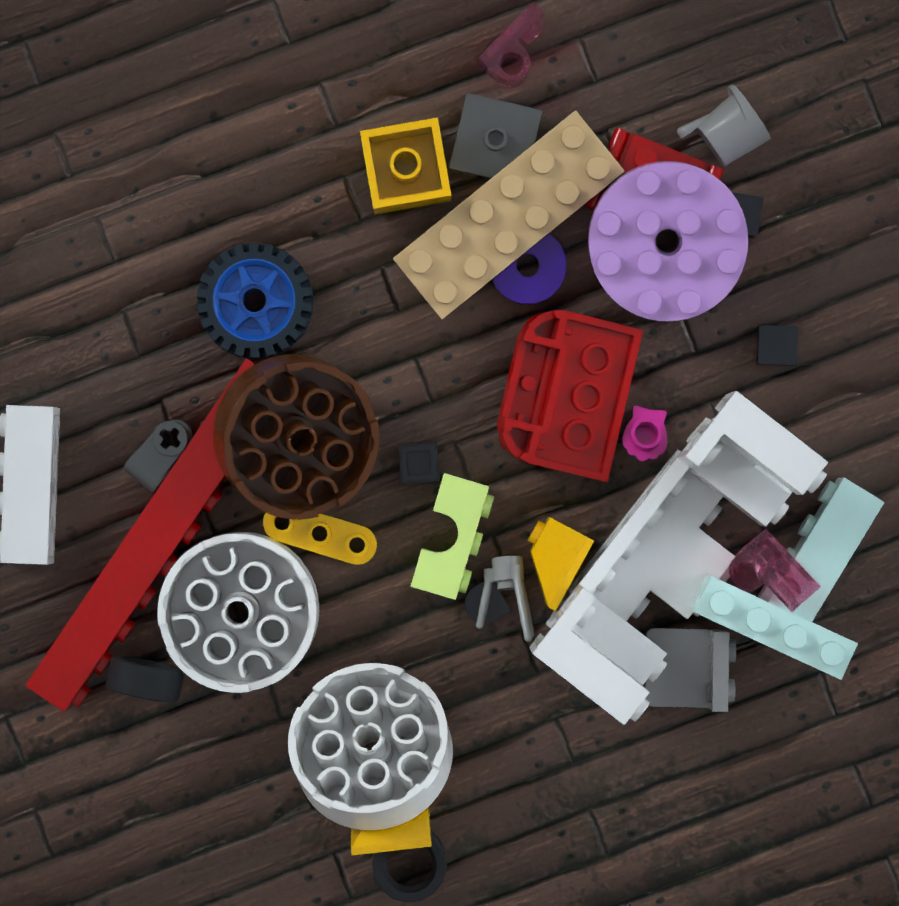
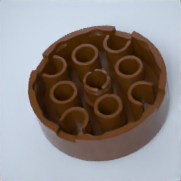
M298 354L280 355L253 365L230 385L216 413L213 444L215 455L223 474L231 485L254 506L280 518L310 519L319 517L318 514L338 505L341 507L354 497L365 484L373 470L378 454L379 425L375 419L369 397L362 387L350 376L315 357ZM298 430H304L302 439L297 444L291 445L290 436L294 435Z

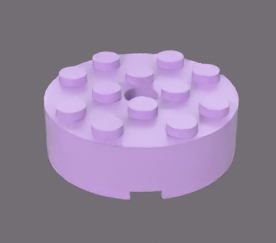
M657 161L629 170L613 182L602 194L590 220L588 248L591 263L600 284L607 294L621 307L635 315L651 320L680 321L698 316L710 310L733 289L746 262L748 229L743 211L737 199L717 177L687 163ZM666 229L675 231L678 237L676 246L669 251L660 250L656 245L657 235Z

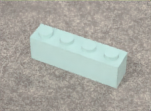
M837 478L835 483L829 480L818 497V501L822 502L815 516L808 514L797 532V534L802 536L794 549L789 547L784 552L777 565L781 569L774 583L768 581L764 585L758 598L808 621H813L885 503L846 478Z
M708 574L705 575L690 608L691 611L840 680H842L858 643Z

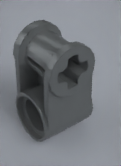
M174 419L161 423L132 454L124 465L123 470L154 494L193 438L192 428L182 420ZM177 429L180 432L177 439L181 443L169 446L167 442L170 437L166 434V431Z

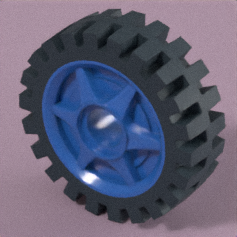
M266 243L239 244L233 246L232 249L223 251L219 254V257L212 260L208 265V269L203 273L200 279V286L197 289V310L203 328L220 348L241 358L267 359L284 353L298 343L299 339L305 334L313 315V290L305 270L290 254ZM254 291H260L266 297L265 306L257 312L247 310L245 305L247 296Z

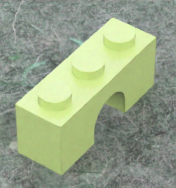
M444 473L433 511L445 514L455 521L458 528V537L455 544L446 551L436 552L425 548L421 549L410 587L456 600L458 592L466 594L472 571L466 570L465 567L469 554L477 556L483 533L476 532L480 517L488 519L494 496L487 494L489 486Z

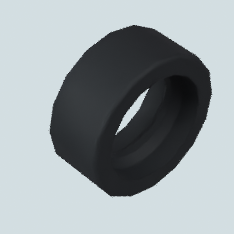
M129 656L111 657L105 687L111 691L136 698L160 702H177L180 698L185 673L179 667L162 662Z
M431 831L432 846L427 848L432 855L433 867L427 879L418 885L406 886L392 879L387 870L386 863L390 851L374 853L372 860L373 874L380 889L392 899L406 903L422 901L434 894L443 883L447 869L445 848L438 836Z

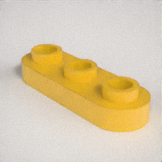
M268 513L264 515L263 527L266 534L278 542L355 565L368 562L377 550V540L374 533L367 527L321 513L318 514L319 517L310 519H289V527L285 530H280L275 524L277 516ZM317 526H322L327 530V537L323 541H317L313 537V530ZM356 537L361 538L365 543L364 550L359 553L353 552L350 548L351 540Z

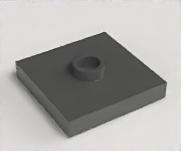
M467 93L449 170L490 180L535 143L543 110Z

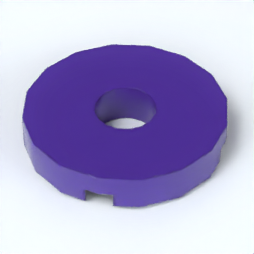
M550 233L519 257L530 255L537 259L539 270L535 275L531 277L521 275L516 268L517 259L492 279L495 288L505 298L520 305H535L549 299L561 287L566 275V256L561 244Z

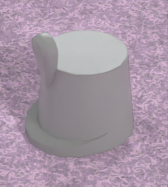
M733 84L727 88L729 97L711 113L677 129V134L680 138L687 136L697 129L705 144L724 167L771 140L769 132L755 110Z

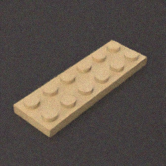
M575 110L397 254L393 260L441 320H443L625 171Z

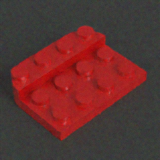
M566 310L547 311L530 317L518 334L500 407L497 429L501 447L513 458L523 463L608 482L643 330Z

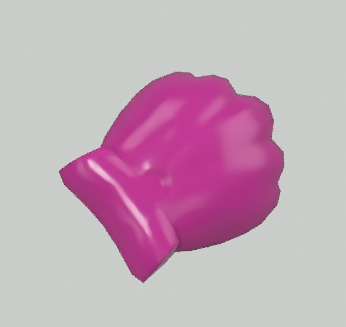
M633 406V418L626 426L622 437L623 446L627 449L628 454L635 455L639 461H645L648 458L656 459L665 452L667 447V433L664 425L666 411Z

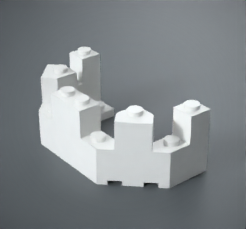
M738 391L726 394L715 407L719 412L712 420L705 418L686 440L688 443L683 451L677 449L570 586L568 591L571 595L565 601H561L557 610L552 613L546 622V625L551 628L545 637L540 633L529 647L533 655L623 725L629 719L634 722L637 721L648 707L650 702L645 698L650 692L643 687V684L647 679L654 682L667 665L663 659L668 654L626 621L630 616L637 619L650 602L646 598L650 591L684 618L689 619L692 614L698 617L699 614L691 611L690 608L705 575L708 574L726 582L735 570L731 563L736 556L699 528L702 523L709 526L722 510V507L718 505L719 501L724 497L760 526H767L769 522L775 525L788 510L789 505L785 501L792 492L796 495H803L807 490L813 493L827 476L822 470L828 464V461Z

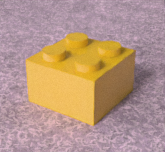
M438 117L360 131L375 215L451 202V190Z

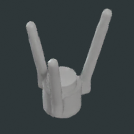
M501 556L492 558V568L483 569L484 586L476 627L478 629L484 627L493 583H497V590H515L524 639L526 642H530L535 633L524 583L523 557Z

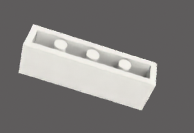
M6 405V413H1L0 436L5 437L4 453L0 452V476H3V492H0V515H2L0 563L43 565L54 563L60 408Z

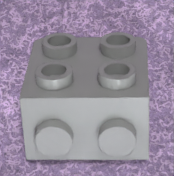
M650 628L646 632V637L668 654L663 659L667 665L654 682H651L649 679L645 682V688L650 692L645 698L650 702L649 706L709 708L712 712H728V702L735 701L736 693L735 679L729 678V663H735L736 640L730 639V632L724 629Z

